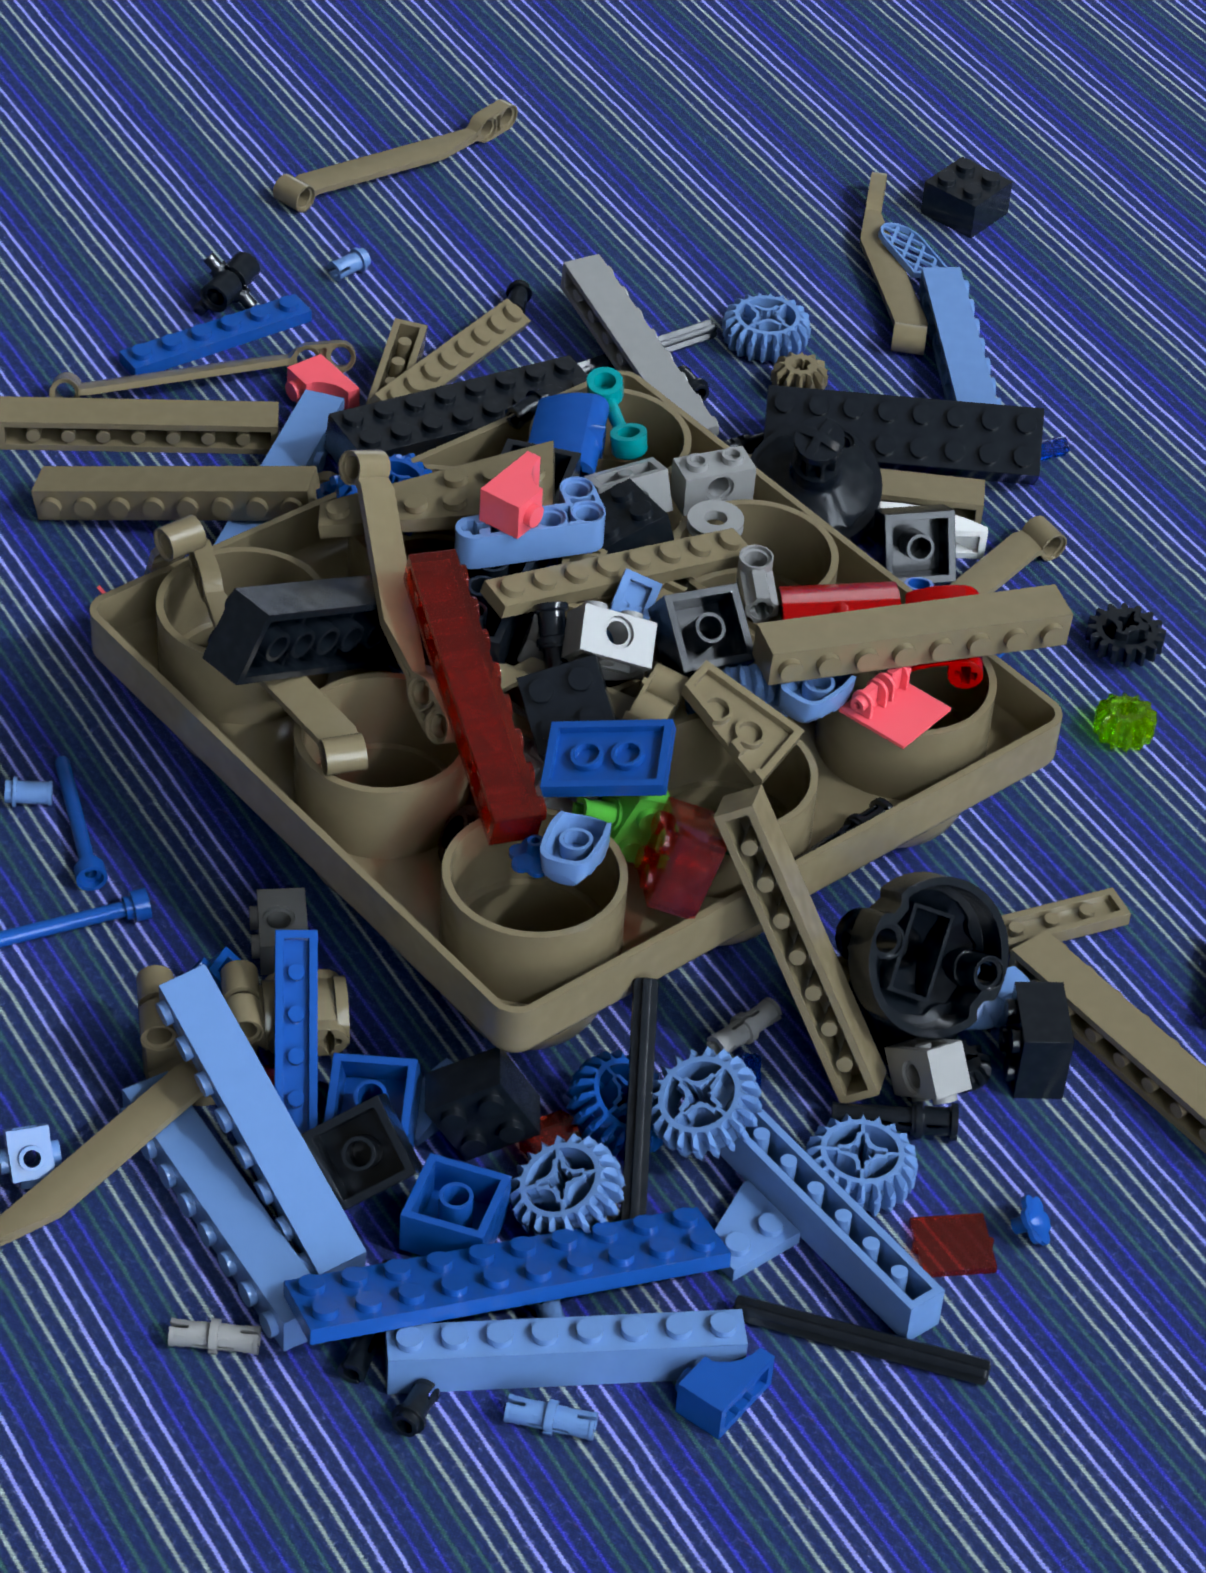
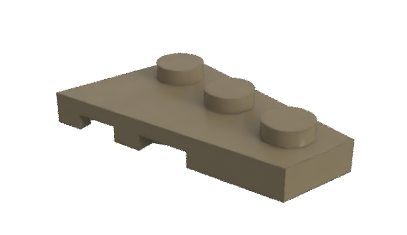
M708 660L691 676L681 691L682 696L755 786L761 785L766 781L799 742L805 732L804 729Z

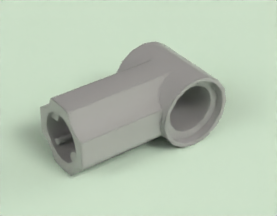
M756 544L747 545L741 549L736 583L741 593L745 616L751 618L753 623L768 622L770 618L778 615L779 603L772 571L774 555L767 547Z

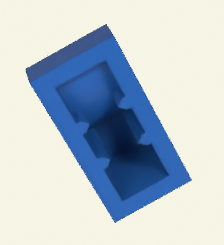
M761 1347L753 1354L731 1362L712 1361L705 1356L693 1369L687 1368L679 1376L675 1385V1391H677L675 1412L719 1440L771 1385L775 1356Z

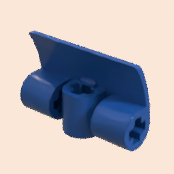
M562 393L541 398L538 401L528 442L541 444L553 440L554 448L581 453L580 477L594 474L598 459L603 458L606 423L610 409L609 403L601 395L594 393Z

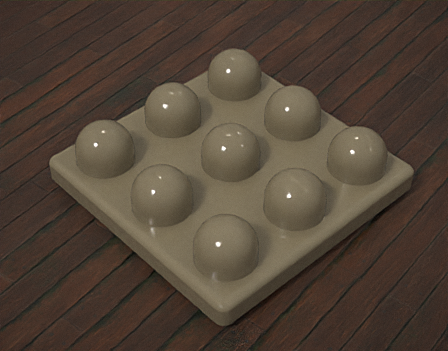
M617 370L623 377L624 397L618 404L626 423H638L647 428L648 450L642 457L633 460H622L613 456L610 443L612 426L607 418L603 458L598 459L595 473L654 457L668 469L669 483L671 484L673 458L693 453L722 450L730 446L639 375L629 371ZM587 381L559 394L587 393ZM513 413L411 458L412 463L423 462L424 469H430L433 473L500 455L508 438L524 442L529 441L534 417L524 424L522 428L515 429L506 420L514 415ZM756 468L753 500L725 501L738 507L744 515L742 539L748 545L756 544L767 547L774 555L772 571L779 603V612L777 616L770 618L768 622L781 620L779 586L895 581L899 589L901 604H905L906 593L913 591L758 468ZM333 492L213 545L212 548L220 568L224 592L229 596L234 588L371 575L365 535L320 539L318 528L320 503L336 499V492ZM672 499L673 511L666 513L669 516L674 540L691 537L687 530V515L683 516ZM715 519L707 521L713 525L724 524V522ZM455 529L412 532L411 536L402 533L409 571L429 569L443 580L454 557ZM189 556L96 597L90 605L91 646L96 658L180 739L190 753L205 763L313 868L330 889L353 907L460 1012L473 1029L503 1051L520 1053L528 1050L550 1048L564 1043L583 1031L593 1021L599 1011L632 994L634 979L648 977L657 980L717 946L743 943L764 932L731 856L722 854L718 850V842L712 839L710 834L712 826L716 824L714 815L723 796L754 787L755 785L698 714L687 715L684 697L673 717L676 735L667 790L674 802V806L636 863L626 862L620 847L610 837L606 856L591 876L588 875L578 885L566 886L553 882L545 876L534 878L528 873L515 872L511 868L512 859L509 857V848L512 845L522 843L525 838L531 835L544 836L551 820L561 811L556 809L520 807L494 812L481 817L467 825L453 838L445 851L442 863L440 862L438 841L449 817L465 805L475 806L476 792L482 786L490 782L502 780L517 782L473 730L472 721L464 706L460 705L459 700L451 694L463 719V734L456 743L435 745L427 738L409 703L405 675L392 673L388 665L307 676L356 726L358 733H362L367 748V769L326 776L322 769L317 743L259 683L235 685L202 658L214 627L206 604L201 600L191 570ZM738 567L679 579L674 582L687 587L686 592L736 583ZM529 613L525 615L505 664L515 666L521 663L517 661L523 635L529 625ZM656 640L652 667L654 662L662 664ZM997 655L983 656L982 681L977 686L969 689L957 688L949 682L947 666H936L911 672L909 680L911 685L950 706L951 711L904 749L840 713L839 709L834 713L831 712L825 715L822 719L819 718L810 723H800L788 716V719L804 729L805 732L799 742L762 786L793 857L804 853L824 838L843 827L849 815L862 813L869 808V804L874 799L879 797L885 798L893 805L892 808L795 860L809 894L816 893L894 849L918 846L933 840L945 832L963 811L1048 765L1056 753L1063 717L1059 704ZM652 669L646 671L643 678H648ZM888 669L852 674L857 676L847 702L852 699L855 691L864 689L869 680L880 672H886ZM643 678L636 680H605L607 687L636 697ZM425 684L424 695L426 701L428 702L429 688L427 684ZM519 686L504 693L525 710ZM442 717L441 727L445 735L447 730L446 721Z

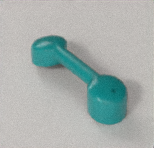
M610 367L593 369L587 377V393L601 395L609 403L608 419L612 426L610 431L612 455L622 460H633L642 457L648 450L647 428L638 423L625 422L618 405L624 397L622 375Z

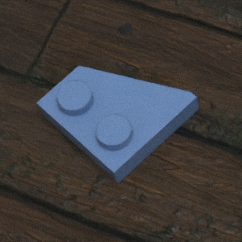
M749 1180L742 1184L715 1228V1232L731 1252L730 1267L721 1270L734 1281L795 1246L800 1240L801 1232Z

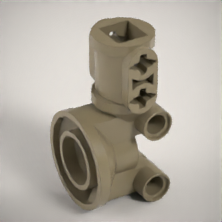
M247 960L231 961L221 969L222 995L258 1059L259 1046L265 1049V1052L270 1051L274 1055V973L267 976L265 980H261V985H259L258 970L252 962ZM162 965L147 966L139 971L136 978L140 1041L142 1044L143 1071L146 1079L166 1071L169 1072L175 1066L185 1062L175 1043V1038L179 1036L172 1024L167 1027L163 1024L155 1006L156 1003L160 1002L159 985L174 979L173 972ZM318 969V1056H328L343 1051L350 1044L348 991L345 975L339 976L330 969ZM202 1096L192 1106H209L216 1103L212 1097Z

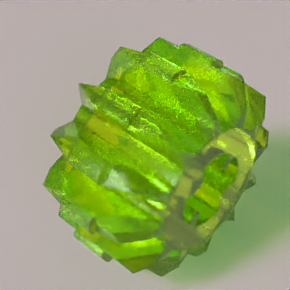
M1125 692L1121 696L1109 694L1108 698L1100 700L1099 705L1096 707L1093 732L1099 736L1100 743H1110L1111 750L1118 747L1122 748L1125 753H1127L1129 748L1141 751L1143 745L1150 744L1151 739L1154 737L1157 712L1151 709V702L1140 701L1139 695L1130 697Z

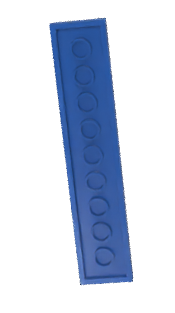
M682 1207L666 1213L644 1214L627 1220L596 1223L591 1226L592 1232L584 1233L581 1228H576L574 1231L559 1229L553 1233L532 1237L520 1236L509 1241L493 1244H475L465 1249L448 1252L436 1251L425 1256L409 1259H391L386 1263L364 1267L352 1266L341 1271L319 1275L307 1274L297 1279L284 1281V1298L309 1344L314 1345L729 1268L731 1252L698 1207Z

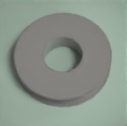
M706 500L693 505L688 511L687 530L691 536L734 528L740 536L743 533L744 515L738 507L721 500ZM715 519L724 522V524L713 525L707 521Z

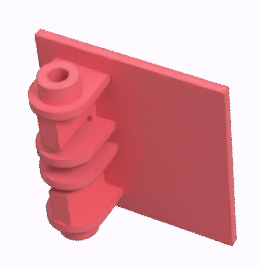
M911 666L892 668L886 672L878 673L867 682V686L864 689L855 691L852 699L839 708V712L904 749L949 713L951 707L911 685L909 680L912 669Z

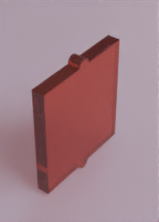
M983 1213L910 1218L909 1225L913 1238L911 1251L917 1254L919 1265L931 1277L997 1272V1264L992 1249L994 1238L989 1237Z

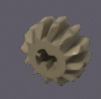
M788 352L787 357H778L777 363L774 364V368L771 371L772 385L825 390L828 384L825 361L816 360L815 354L807 356L803 352L800 354Z

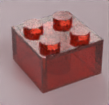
M668 797L663 810L658 809L651 823L652 834L647 845L640 846L634 863V867L638 871L640 888L643 889L647 907L682 918L695 919L727 851L725 842L714 820L715 811L672 797Z

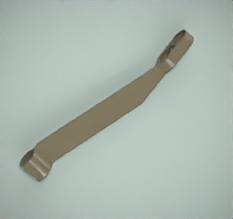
M499 99L478 111L471 118L465 129L309 171L296 177L287 173L283 174L278 178L273 187V196L276 200L298 212H306L312 206L315 196L444 160L476 141L482 143L489 142L513 126L518 114L517 107L503 99Z
M872 172L860 246L894 326L891 351L924 355L928 322L906 271L878 237V231L885 223L881 213L887 174Z
M328 340L299 344L288 354L231 360L90 382H81L77 375L71 372H63L54 378L49 396L63 397L57 391V386L62 383L72 385L75 390V395L69 398H80V396L291 366L298 363L297 356L304 350H310L315 355L322 354L343 373L349 371L355 364L356 352L352 344L346 340ZM338 347H344L350 352L351 358L344 365H337L331 359L332 351Z
M381 449L347 450L339 459L338 470L341 480L347 485H355L358 491L380 626L406 677L409 703L427 738L435 745L456 743L463 734L462 716L442 678L437 674L428 673L425 666L396 495L389 479L391 471L390 459L386 452ZM425 684H427L429 688L428 702L426 701L424 695ZM442 717L446 721L447 730L445 735L441 727Z
M191 514L154 530L153 539L156 547L150 552L144 575L183 559L185 555L205 547L206 533L196 516Z
M1035 516L1026 522L1022 530L1008 536L950 585L971 586L979 594L995 592L1036 557L1040 556L1045 561L1057 558L1066 548L1067 539L1044 516Z
M206 539L205 547L189 553V560L201 600L206 604L215 629L225 610L224 605L228 596L223 589L220 568L209 539ZM307 676L258 682L317 743L322 769L326 776L368 768L367 748L362 733H358L356 726Z
M192 1060L181 1063L171 1069L0 1215V1247L61 1218L202 1097L203 1094L194 1076L198 1071Z

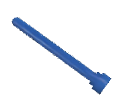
M59 756L55 760V767L79 858L74 866L76 883L82 890H97L107 882L106 867L104 862L93 853L70 760L66 756Z
M145 888L128 891V896L121 897V902L0 931V948L126 917L127 920L134 919L135 922L152 919V909Z

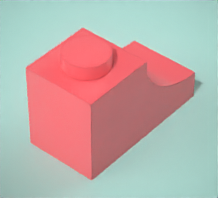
M322 354L287 367L285 389L292 401L298 403L305 389L345 398L344 410L360 406V388Z
M527 451L480 489V521L516 539L540 523L544 513L542 507L543 488L539 487L540 456Z

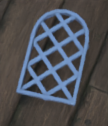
M892 222L884 223L878 231L880 241L911 278H921L922 267L919 266L920 263L928 267H947L928 243L909 227ZM884 230L893 233V235L885 233ZM896 236L907 240V243L897 239ZM895 242L905 247L904 250L893 245V243ZM913 243L921 247V250L911 246L910 244ZM908 249H909V250H911V251H913V252H915V253H917V254H919V255H918V256H915V255H913V254H911V253H909V252H907V251H908ZM905 256L915 260L916 263H913L905 259ZM922 256L932 260L933 263L922 259Z

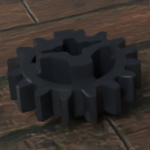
M1122 603L1121 608L1117 609L1114 605L1108 604L1107 611L1098 608L1096 609L1095 616L1090 615L1085 640L1089 641L1088 648L1090 650L1098 649V658L1110 657V664H1115L1118 661L1123 662L1125 667H1129L1130 662L1135 661L1137 665L1143 666L1144 659L1154 662L1156 654L1161 655L1166 630L1161 629L1163 623L1161 620H1153V612L1141 613V606L1128 608L1126 603Z

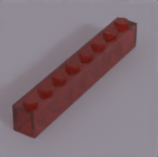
M455 549L409 554L403 581L488 845L521 841L531 835H538L541 823L546 820L547 816L545 800L542 796H537L534 787V768L530 761L526 762L523 754V735L520 728L514 727L512 721V702L508 694H503L500 685L501 669L497 661H492L489 633L487 629L481 628L479 622V603L475 596L471 597L468 589L469 575L465 564L460 565Z

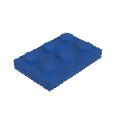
M674 720L552 721L540 783L543 797L666 795L676 735Z

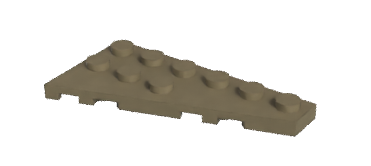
M554 441L392 483L395 490L402 533L455 529L457 521L461 518L479 515L480 489L527 451L541 457L539 487L543 488L542 506L555 504ZM358 493L320 503L318 522L320 539L365 535Z

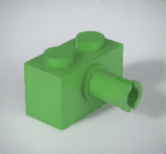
M668 790L667 794L662 796H603L601 800L577 797V802H574L572 806V813L612 823L610 837L620 847L626 862L636 863L674 806V802Z

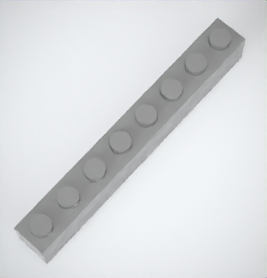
M600 254L563 262L560 288L615 369L639 375L717 436L719 434L717 419L710 415L703 404L701 396L696 394L688 383L686 374L679 370L673 361L670 351L665 350L658 339L656 331L650 328L640 308L636 307L629 298L627 289L621 286L614 276L611 266H607Z

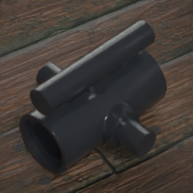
M240 251L226 263L225 260L221 262L212 252L203 260L211 269L210 274L212 278L201 289V299L193 307L197 315L202 316L209 309L214 312L225 311L233 301L235 303L240 302L245 309L252 308L257 304V301L250 295L249 292L251 290L248 287L260 273V266L255 257L247 252Z

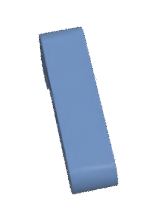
M579 476L566 478L559 485L558 504L542 506L544 513L540 523L535 528L529 529L518 539L480 521L479 515L467 516L458 520L455 525L454 560L462 568L481 569L596 552L604 544L606 516L604 505L594 484L590 480Z

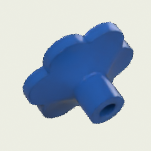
M531 835L525 838L522 843L514 844L509 848V857L512 859L511 868L515 872L528 873L534 878L545 876L540 861L542 836Z
M1029 1194L1025 1195L1021 1199V1216L1011 1219L1012 1230L1016 1235L1028 1232V1236L1033 1244L1048 1245L1050 1243V1219L1046 1212H1044L1043 1204L1039 1197H1032Z

